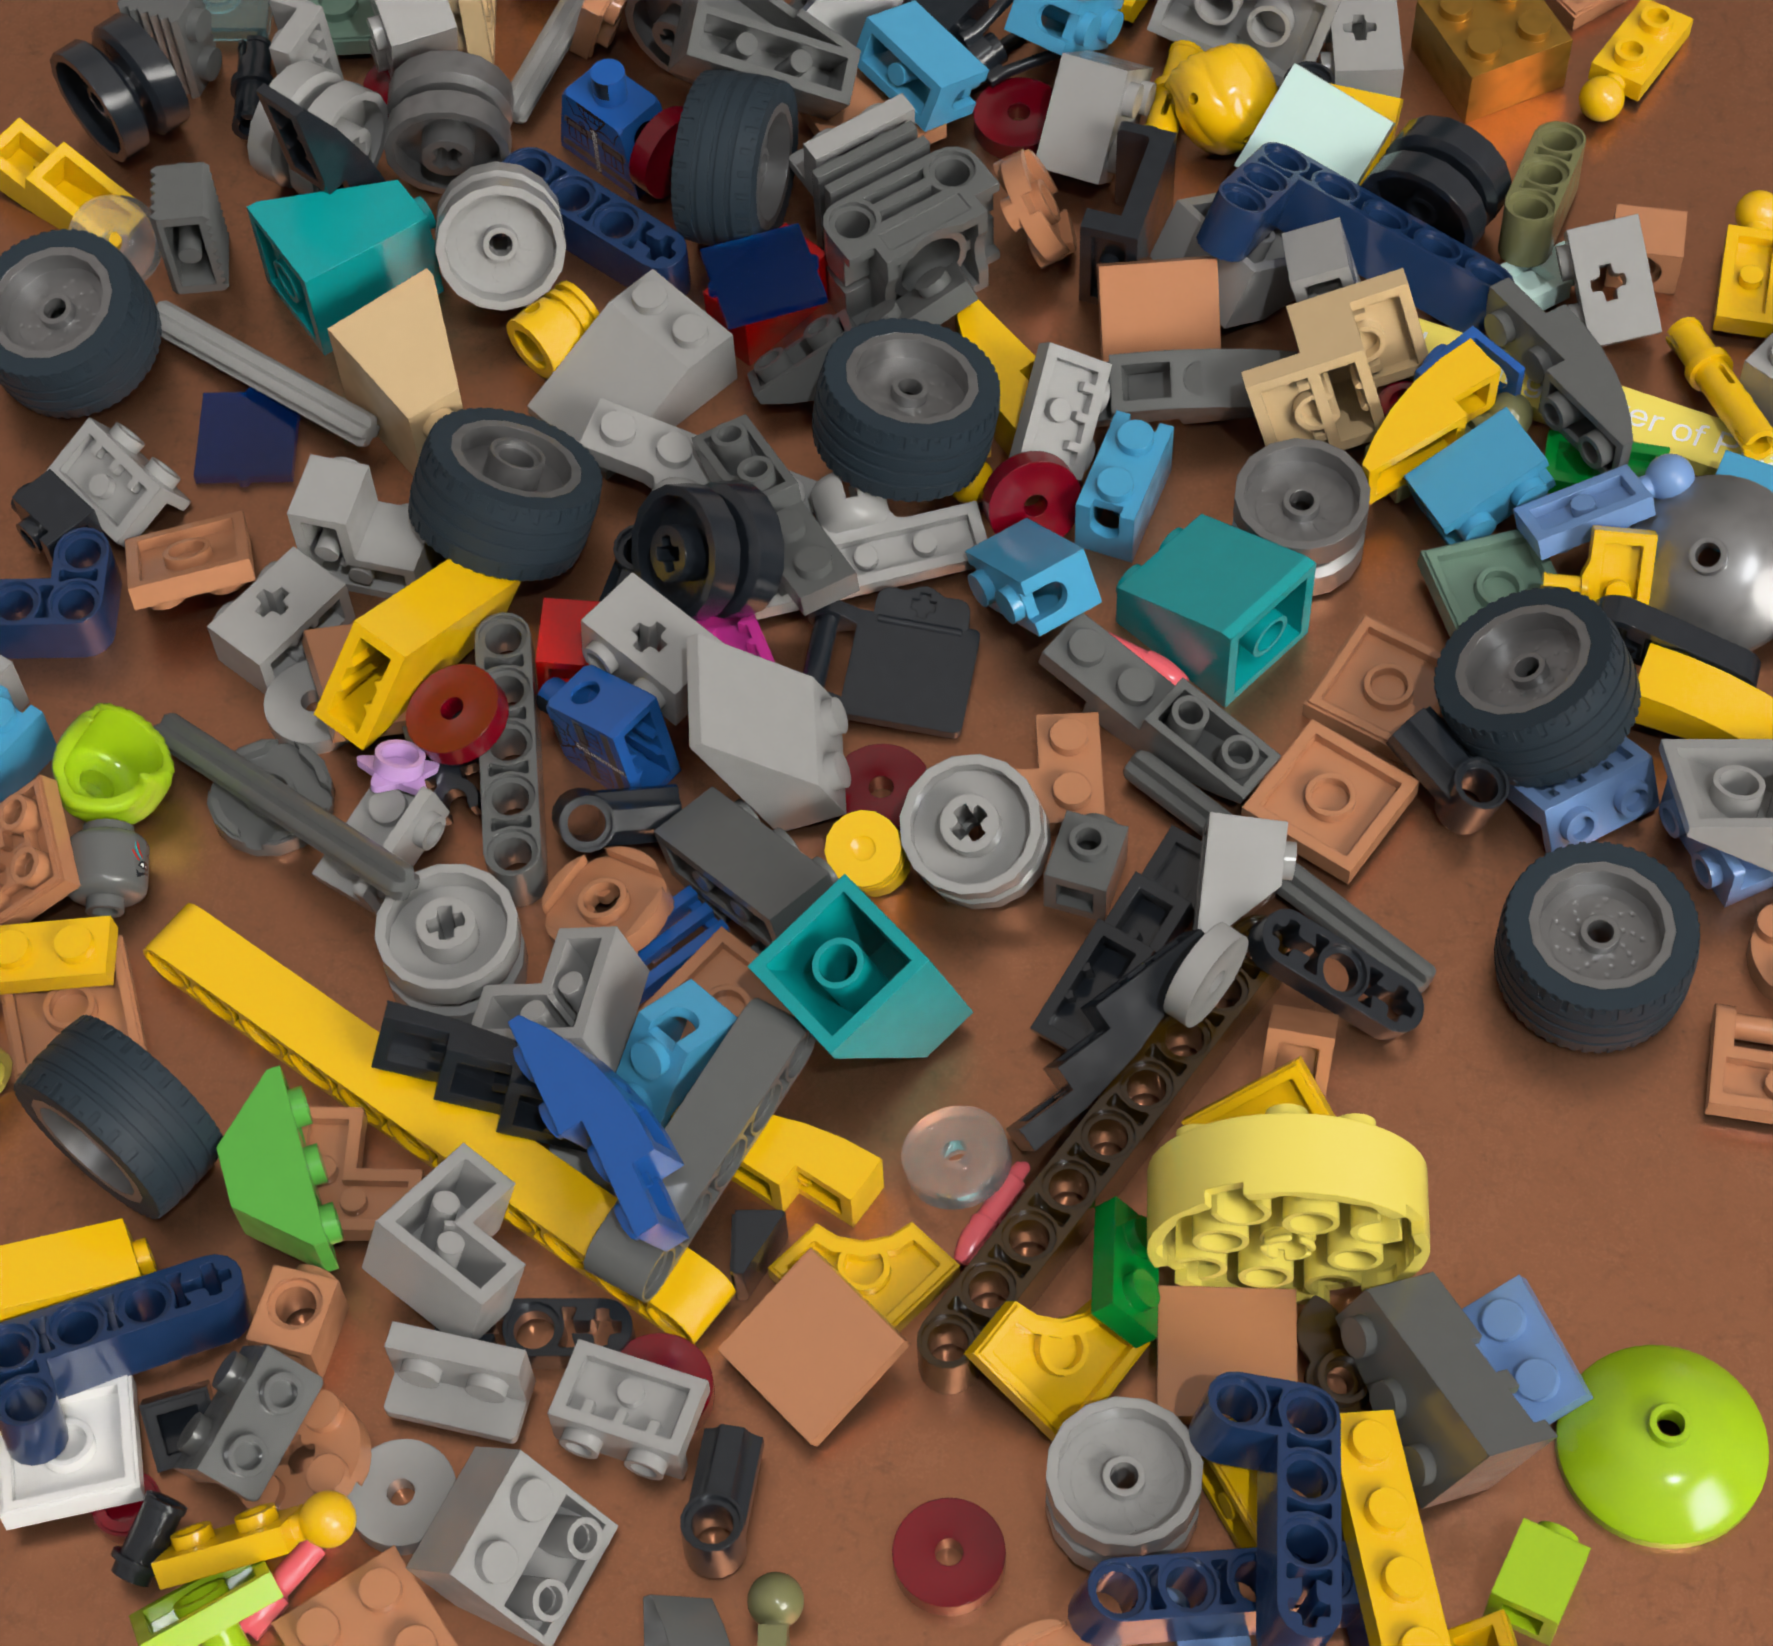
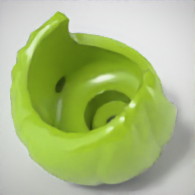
M98 703L90 710L80 714L60 737L52 759V773L58 784L62 806L69 814L84 822L96 819H115L125 821L131 825L138 823L153 813L163 800L171 786L172 777L175 773L174 761L172 760L169 747L165 743V738L152 726V723L146 721L143 716L132 710L115 706L111 703Z

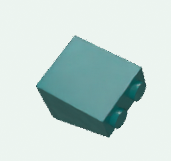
M399 180L336 189L330 195L325 191L257 201L247 206L268 283L324 356L333 352L327 328L427 268L433 274L437 294L444 292L439 270L440 266L435 252V240L432 238L431 230L436 227L434 215L426 201L421 196L413 199Z
M1201 513L1184 529L1178 527L1171 531L1161 543L1158 552L1142 566L1135 564L1123 574L1116 587V622L1152 651L1159 653L1176 664L1188 676L1191 682L1226 708L1308 633L1317 563L1306 555Z
M846 874L841 876L748 965L749 969L835 1059L927 1058L974 1013L934 964Z

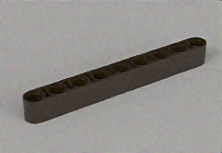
M1267 915L1245 917L1235 924L1233 929L1248 938L1251 927ZM1281 930L1273 933L1280 940L1278 951L1282 954L1288 952V948L1283 944L1285 933ZM1245 955L1237 975L1222 997L1230 1000L1235 1004L1234 1006L1228 1008L1214 1007L1200 1023L1191 1028L1186 1027L1167 1013L1164 1015L1136 1056L1113 1079L923 1321L917 1333L918 1367L923 1382L931 1390L941 1394H957L967 1390L978 1379L982 1372L965 1355L954 1361H942L935 1358L932 1352L937 1347L945 1344L957 1345L964 1351L968 1349L1001 1308L999 1306L993 1309H984L977 1306L973 1300L980 1294L986 1292L1001 1295L1006 1301H1017L1027 1309H1032L1093 1230L1095 1207L1120 1195L1282 984L1281 981L1261 970L1251 958ZM1178 1045H1187L1194 1048L1198 1053L1189 1057L1178 1056L1172 1053L1170 1049ZM1141 1093H1147L1158 1097L1161 1101L1148 1106L1135 1103L1131 1098ZM1102 1142H1112L1119 1145L1123 1150L1114 1155H1102L1097 1153L1093 1147ZM1062 1192H1075L1081 1195L1084 1200L1073 1206H1065L1057 1203L1053 1198ZM1023 1242H1035L1042 1245L1046 1250L1034 1257H1024L1017 1254L1013 1248Z

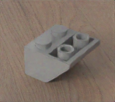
M476 1446L406 1569L455 1606L537 1646H553L615 1534L618 1525L522 1450Z

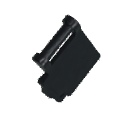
M928 586L910 590L887 587L879 592L874 611L860 609L838 600L808 615L809 623L813 626L803 673L814 677L823 688H825L837 632L856 630L842 696L828 692L831 697H837L842 702L848 720L951 739L960 737L980 643V633L969 628L970 608L965 601L944 597Z

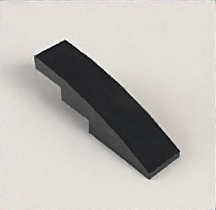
M265 83L256 90L291 170L329 195L336 189L386 182L369 157L337 128Z
M1173 825L1170 827L1142 874L1135 871L1105 921L1098 918L1031 1025L1030 1029L1032 1032L1067 1051L1095 1030L1080 1008L1174 938L1185 932L1194 917L1202 841Z
M1201 929L1181 933L1080 1008L1095 1030L1043 1068L1058 1090L1006 1128V1131L1020 1151H1036L1084 1111L1136 1056L1166 1014L1164 1011V1000L1169 986L1184 959L1204 935Z
M387 1001L373 1056L372 1068L437 1082L433 1100L499 1114L496 1128L498 1133L588 1153L587 1149L566 1138L561 1140L556 1138L545 1125L538 1108L544 1102L536 1083L531 1082L523 1074L514 1058L513 1049L518 1046L516 1040L458 1019Z

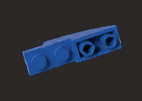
M517 1015L508 1021L518 1044L513 1049L514 1058L523 1074L531 1082L536 1083L544 1102L538 1107L542 1120L556 1138L560 1140L566 1138L587 1149L592 1165L605 1181L611 1183L619 1203L614 1205V1212L627 1235L635 1241L640 1239L665 1252L688 1239L689 1236L662 1179L684 1166V1163L669 1135L647 1104L625 1080L603 1061L575 1043L521 1015Z

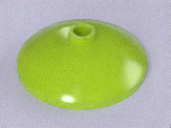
M1641 1345L1610 1353L1597 1360L1581 1374L1594 1398L1557 1420L1555 1433L1558 1437L1555 1438V1453L1561 1476L1568 1491L1590 1518L1607 1531L1629 1542L1659 1549H1681L1713 1541L1729 1532L1746 1517L1754 1506L1767 1476L1769 1465L1768 1436L1762 1416L1747 1390L1727 1370L1710 1359L1689 1350L1665 1345ZM1661 1420L1673 1421L1679 1426L1681 1434L1677 1436L1665 1435L1659 1430L1657 1422Z

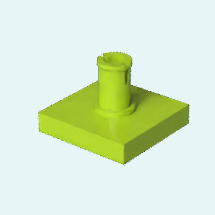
M261 1561L188 1582L129 1615L138 1646H251L239 1622L284 1596L266 1562Z

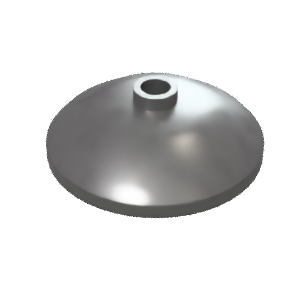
M1718 474L1695 477L1694 482L1688 489L1674 497L1667 499L1653 498L1656 515L1632 524L1629 527L1631 529L1653 530L1658 534L1649 606L1750 651L1761 647L1773 639V492L1745 478ZM1707 548H1715L1721 552L1720 560L1711 567H1704L1698 563L1699 554ZM1666 647V648H1668V649L1677 650V651H1682V650H1679V649H1676V648Z

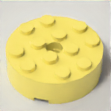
M1279 1104L1268 1108L1265 1114L1235 1117L1208 1124L1184 1125L1177 1129L1176 1137L1169 1140L1156 1151L1148 1165V1257L1155 1268L1169 1266L1174 1269L1175 1283L1180 1286L1296 1289V1303L1306 1305L1314 1295L1330 1303V1290L1361 1286V1291L1364 1292L1372 1287L1411 1278L1422 1269L1430 1255L1428 1171L1426 1161L1422 1154L1407 1140L1388 1130L1377 1127L1376 1120L1373 1117L1359 1113L1345 1114L1339 1117L1308 1114L1307 1109L1300 1105Z

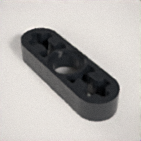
M1607 595L1595 601L1615 624L1634 664L1642 667L1649 645L1653 643L1664 648L1670 647L1682 650L1673 651L1718 668L1757 688L1761 661L1752 651L1631 597Z
M1280 909L1260 919L1251 927L1248 934V951L1254 963L1261 970L1332 1013L1339 1015V1017L1370 1036L1380 1040H1391L1413 1030L1421 1022L1424 1013L1423 998L1419 989L1412 981L1301 913L1292 909ZM1278 930L1285 933L1283 944L1291 949L1285 954L1278 951L1280 940L1273 935ZM1314 949L1310 956L1304 954L1307 950ZM1327 958L1335 959L1345 967L1348 974V986L1345 992L1333 989L1325 980L1323 966ZM1362 994H1365L1366 996H1368L1367 998H1365V999H1363V1000H1361V1001H1358V998H1359ZM1388 995L1393 999L1391 1009L1399 1015L1392 1020L1387 1017L1388 1005L1380 1000Z
M514 1298L510 1310L500 1319L504 1320L502 1331L506 1346L526 1350L532 1369H566L578 1339L595 1344L592 1333L598 1331L599 1322H611L613 1330L616 1332L609 1336L608 1345L603 1347L621 1352L631 1340L636 1338L629 1311L618 1301L608 1298ZM531 1319H544L554 1326V1335L545 1346L529 1349L521 1346L516 1341L517 1332L525 1322ZM565 1320H573L576 1333H572L574 1347H566L568 1335L564 1323ZM497 1324L493 1325L479 1340L497 1344L494 1334H499Z

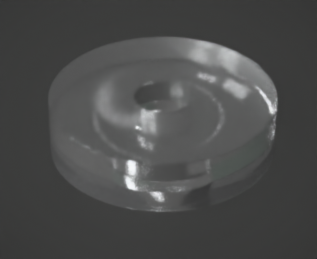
M104 195L93 198L77 210L70 222L68 230L77 229L78 231L92 232L109 241L112 232H117L122 239L120 251L132 263L143 281L153 274L162 257L149 217L151 211L144 203L133 197Z
M972 1106L946 1107L925 1116L908 1133L901 1153L902 1165L913 1192L925 1203L948 1210L969 1208L993 1196L1006 1181L1012 1164L1010 1146L1000 1122L990 1113ZM965 1154L958 1160L949 1161L954 1155Z

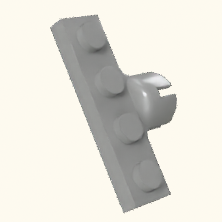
M603 398L599 399L579 442L583 444L584 448L589 450V453L594 456V460L598 462L599 466L640 481L650 487L651 491L666 484L695 483L705 485L711 482L693 447L692 437L697 436L696 434ZM790 471L798 482L803 503L814 515L811 493L817 481Z
M833 472L815 483L811 493V502L816 520L857 573L860 591L840 600L881 591L887 587H899L975 569L974 566L969 564L965 551L988 539L977 501L908 517H896L889 510L887 499L882 497H875L870 493H864L860 489L850 486V497L846 498L841 478ZM777 591L766 608L754 615L759 620L800 609L789 594L781 597Z

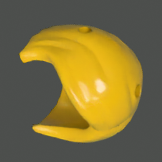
M1236 43L1219 45L1206 51L1189 55L1187 60L1180 62L1178 67L1171 71L1169 78L1164 84V87L1173 96L1176 115L1185 134L1197 147L1218 155H1230L1243 151L1278 92L1274 76L1261 54L1247 44Z

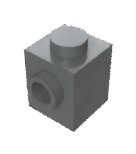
M1067 810L1044 873V906L1093 920L1100 918L1105 921L1127 861L1129 827L1117 824L1113 819L1102 814L1089 813L1083 815Z

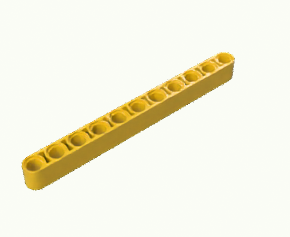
M187 903L143 949V954L147 961L170 983L345 1107H364L369 1124L431 1168H436L462 1143H465L516 1183L504 1216L507 1222L662 1332L683 1337L692 1344H695L735 1296V1288L728 1278L688 1247L661 1289L646 1303L587 1272L584 1269V1259L588 1247L618 1198L536 1141L496 1132L499 1115L433 1100L437 1082L372 1068L371 1065L379 1036L377 1030L197 905Z

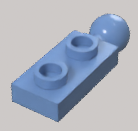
M1669 453L1656 457L1648 465L1645 475L1637 477L1631 468L1625 464L1513 508L1516 526L1539 558L1544 560L1591 540L1592 525L1628 528L1632 524L1655 516L1653 498L1667 499L1684 492L1695 480L1694 469L1684 457Z

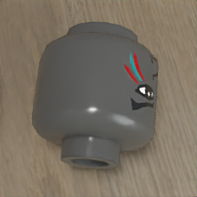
M96 819L85 823L81 831L76 832L70 837L81 886L67 896L72 901L85 906L86 914L93 917L110 915L112 918L120 917L125 913V907L133 906L145 898L149 881L150 848L146 840L134 832V827L131 824L115 819Z

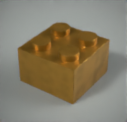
M1417 0L1411 48L1466 124L1563 87L1573 39L1544 0Z

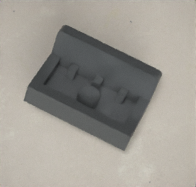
M269 1345L243 1346L239 1353L232 1351L224 1359L214 1376L212 1387L217 1389V1392L204 1414L201 1412L196 1413L182 1431L177 1443V1449L182 1451L173 1468L196 1482L217 1483L246 1501L255 1502L259 1500L322 1388V1377Z

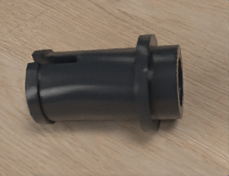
M147 1490L143 1498L144 1502L137 1517L134 1519L123 1545L113 1547L111 1556L115 1559L111 1571L121 1579L141 1587H150L155 1577L151 1563L169 1547L171 1543L170 1536L175 1533L181 1518L185 1516L188 1509L183 1503L168 1495Z

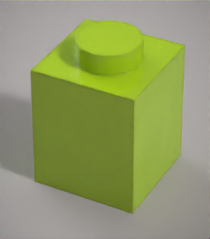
M1523 1518L1492 1588L1483 1616L1504 1609L1510 1619L1513 1630L1550 1646L1591 1548L1579 1543L1578 1537L1560 1524L1550 1521H1540L1537 1524Z

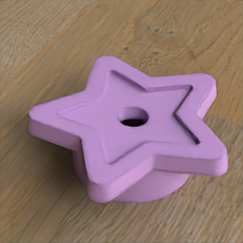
M400 739L381 742L375 748L374 755L357 756V766L372 776L370 789L374 793L399 789L416 796L421 787H426L425 779L438 772L440 764L425 760V752L415 743Z

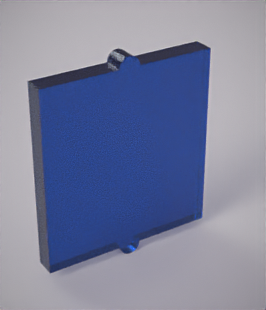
M799 223L700 249L701 258L710 280L708 283V294L710 297L717 299L728 330L828 303L826 291L817 271L819 269V258L817 255L810 253Z
M252 387L248 388L246 392L203 393L194 469L196 484L239 483L241 487H248L252 482H293L300 414Z

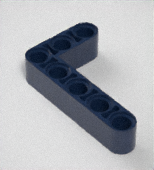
M1277 142L1263 144L1220 184L1196 236L1200 247L1211 256L1228 262H1239L1244 260L1275 228L1283 232H1289L1340 217L1357 272L1360 276L1370 279L1403 268L1415 307L1463 333L1474 326L1486 335L1484 318L1486 316L1490 286L1508 277L1514 282L1512 275L1498 263L1300 151Z
M1342 1541V1616L1338 1628L1347 1629L1350 1646H1370L1346 1543ZM1257 1547L1119 1557L1101 1561L1092 1569L1070 1600L1068 1619L1071 1627L1081 1640L1092 1646H1126L1256 1635V1602L1244 1598L1238 1591L1235 1582H1241L1249 1586L1256 1595ZM1291 1553L1297 1560L1307 1563L1299 1555ZM1166 1587L1181 1591L1188 1599L1190 1608L1176 1604L1169 1597ZM1096 1592L1112 1596L1119 1603L1122 1614L1107 1610L1099 1602ZM1295 1605L1292 1611L1297 1612L1301 1605Z

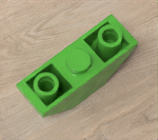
M279 1065L265 1071L217 1145L216 1149L231 1207L246 1235L309 1265H314L331 1272L340 1269L333 1244L345 1241L343 1230L334 1203L329 1202L322 1205L317 1185L329 1182L318 1144L306 1146L302 1127L313 1124L304 1090L301 1085L290 1089Z

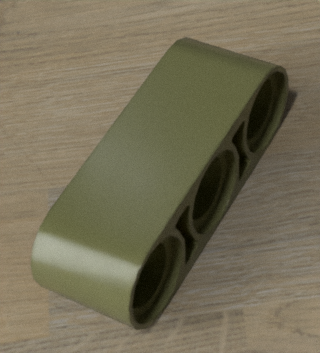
M1561 121L1546 122L1535 130L1505 198L1498 253L1504 261L1511 265L1525 268L1536 267L1545 263L1551 255L1579 185L1586 135L1576 125Z

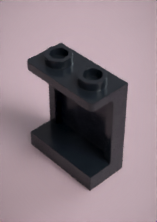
M1127 121L1120 123L1117 131L1115 203L1125 208L1122 216L1090 208L1086 209L1080 225L1079 301L1098 305L1096 264L1153 260L1149 256L1173 209L1177 133L1162 130L1151 125H1140Z

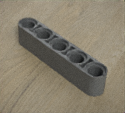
M501 612L484 619L477 627L475 634L476 666L484 669L491 675L504 691L508 703H516L513 706H509L508 720L500 738L486 753L479 757L483 855L488 872L509 890L515 907H524L539 900L548 885L540 709H538L536 704L539 691L535 665L536 656L529 626L522 617L513 613ZM513 651L512 653H508L505 655L500 654L501 652ZM511 755H521V756H519L517 759H514V760H510V761L502 760V759H504V758L507 757V756H511ZM511 809H524L518 814L503 815ZM515 863L527 864L518 870H505L508 866Z
M760 998L751 1000L743 1009L665 1127V1131L681 1157L684 1166L662 1179L689 1238L667 1252L640 1239L635 1241L621 1227L613 1206L593 1237L586 1252L584 1269L587 1272L644 1303L650 1301L658 1293L811 1055L816 1038L795 1016Z

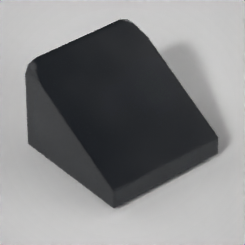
M735 1210V1214H732L730 1274L732 1285L736 1291L735 1296H737L738 1300H748L767 1273L768 1267L775 1261L786 1244L788 1228L784 1211Z
M209 1380L157 1394L141 1401L139 1408L158 1473L172 1469L182 1453V1451L177 1449V1443L182 1431L196 1413L201 1412L204 1414L211 1403L214 1395Z

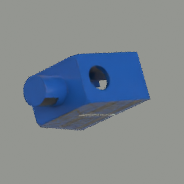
M615 59L599 60L568 86L562 94L561 144L638 200L646 192L637 187L630 178V157L635 142L644 127L654 116L662 111L661 103L655 95L626 76L624 66Z
M594 665L582 667L568 682L559 677H553L546 681L539 690L536 700L537 707L549 715L563 754L570 762L605 788L619 789L667 785L681 771L657 697Z

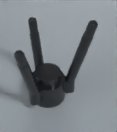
M997 0L974 25L959 34L962 45L989 69L986 80L981 82L979 86L987 82L993 88L1011 76L1061 58V55L1046 50L1002 66L1008 61L1006 51L1024 40V38L1010 33L999 40L992 32L983 36V33L1014 0Z

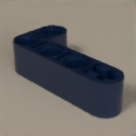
M537 147L521 148L508 155L502 161L504 163L521 165L542 177L556 195L564 224L567 251L627 288L654 269L685 296L688 294L691 288V276L687 244L684 237L676 230L545 150ZM499 233L492 237L501 239L505 238V234Z
M82 527L64 534L57 542L54 550L51 578L0 579V655L7 659L86 658L106 651L113 643L116 635L122 579L110 544L102 532L94 528Z
M212 1254L202 1256L0 1322V1432L11 1458L20 1464L35 1466L55 1459L65 1449L69 1439L68 1427L59 1399L80 1393L124 1375H134L240 1338L248 1330L252 1315L242 1270L237 1262L224 1255Z
M1244 1372L1223 1373L1217 1376L1209 1385L1191 1419L1188 1431L1192 1445L1207 1460L1218 1464L1257 1470L1258 1646H1326L1338 1628L1342 1616L1341 1417L1338 1405L1326 1391L1311 1384ZM1224 1415L1230 1416L1235 1421L1229 1420ZM1294 1427L1299 1428V1429H1300L1301 1431H1303L1304 1433L1299 1432V1431L1296 1430ZM1292 1489L1301 1492L1304 1496H1306V1498L1299 1496ZM1291 1553L1299 1555L1307 1563L1297 1560ZM1295 1605H1301L1297 1612L1292 1611Z

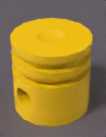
M566 280L560 281L555 285L554 289H550L543 297L538 298L508 321L506 328L510 341L519 356L538 375L548 379L600 313L580 288Z
M858 810L844 815L833 824L826 837L824 852L827 863L834 870L838 878L846 874L866 896L879 897L890 894L903 884L910 872L911 863L901 844V832L888 818L875 811Z

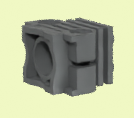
M910 120L890 131L879 133L871 141L841 156L830 158L822 166L812 170L817 246L825 251V259L828 263L826 266L828 300L836 313L845 308L855 324L859 326V324L865 322L867 314L875 306L890 299L896 301L914 289L917 280L927 271L939 266L947 267L954 261H957L969 279L975 293L989 286L988 264L1000 258V250L994 244V217L990 213V211L994 210L993 194L1000 191V183L970 150L961 147H944L930 153V142L924 135L918 138L917 127Z

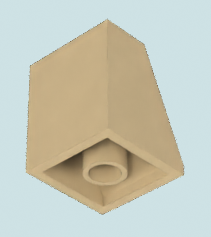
M427 268L327 328L345 398L376 416L377 424L380 427L378 437L412 476H414L424 442L435 422L437 423L446 414L449 415L453 411L457 412L463 409L434 276Z

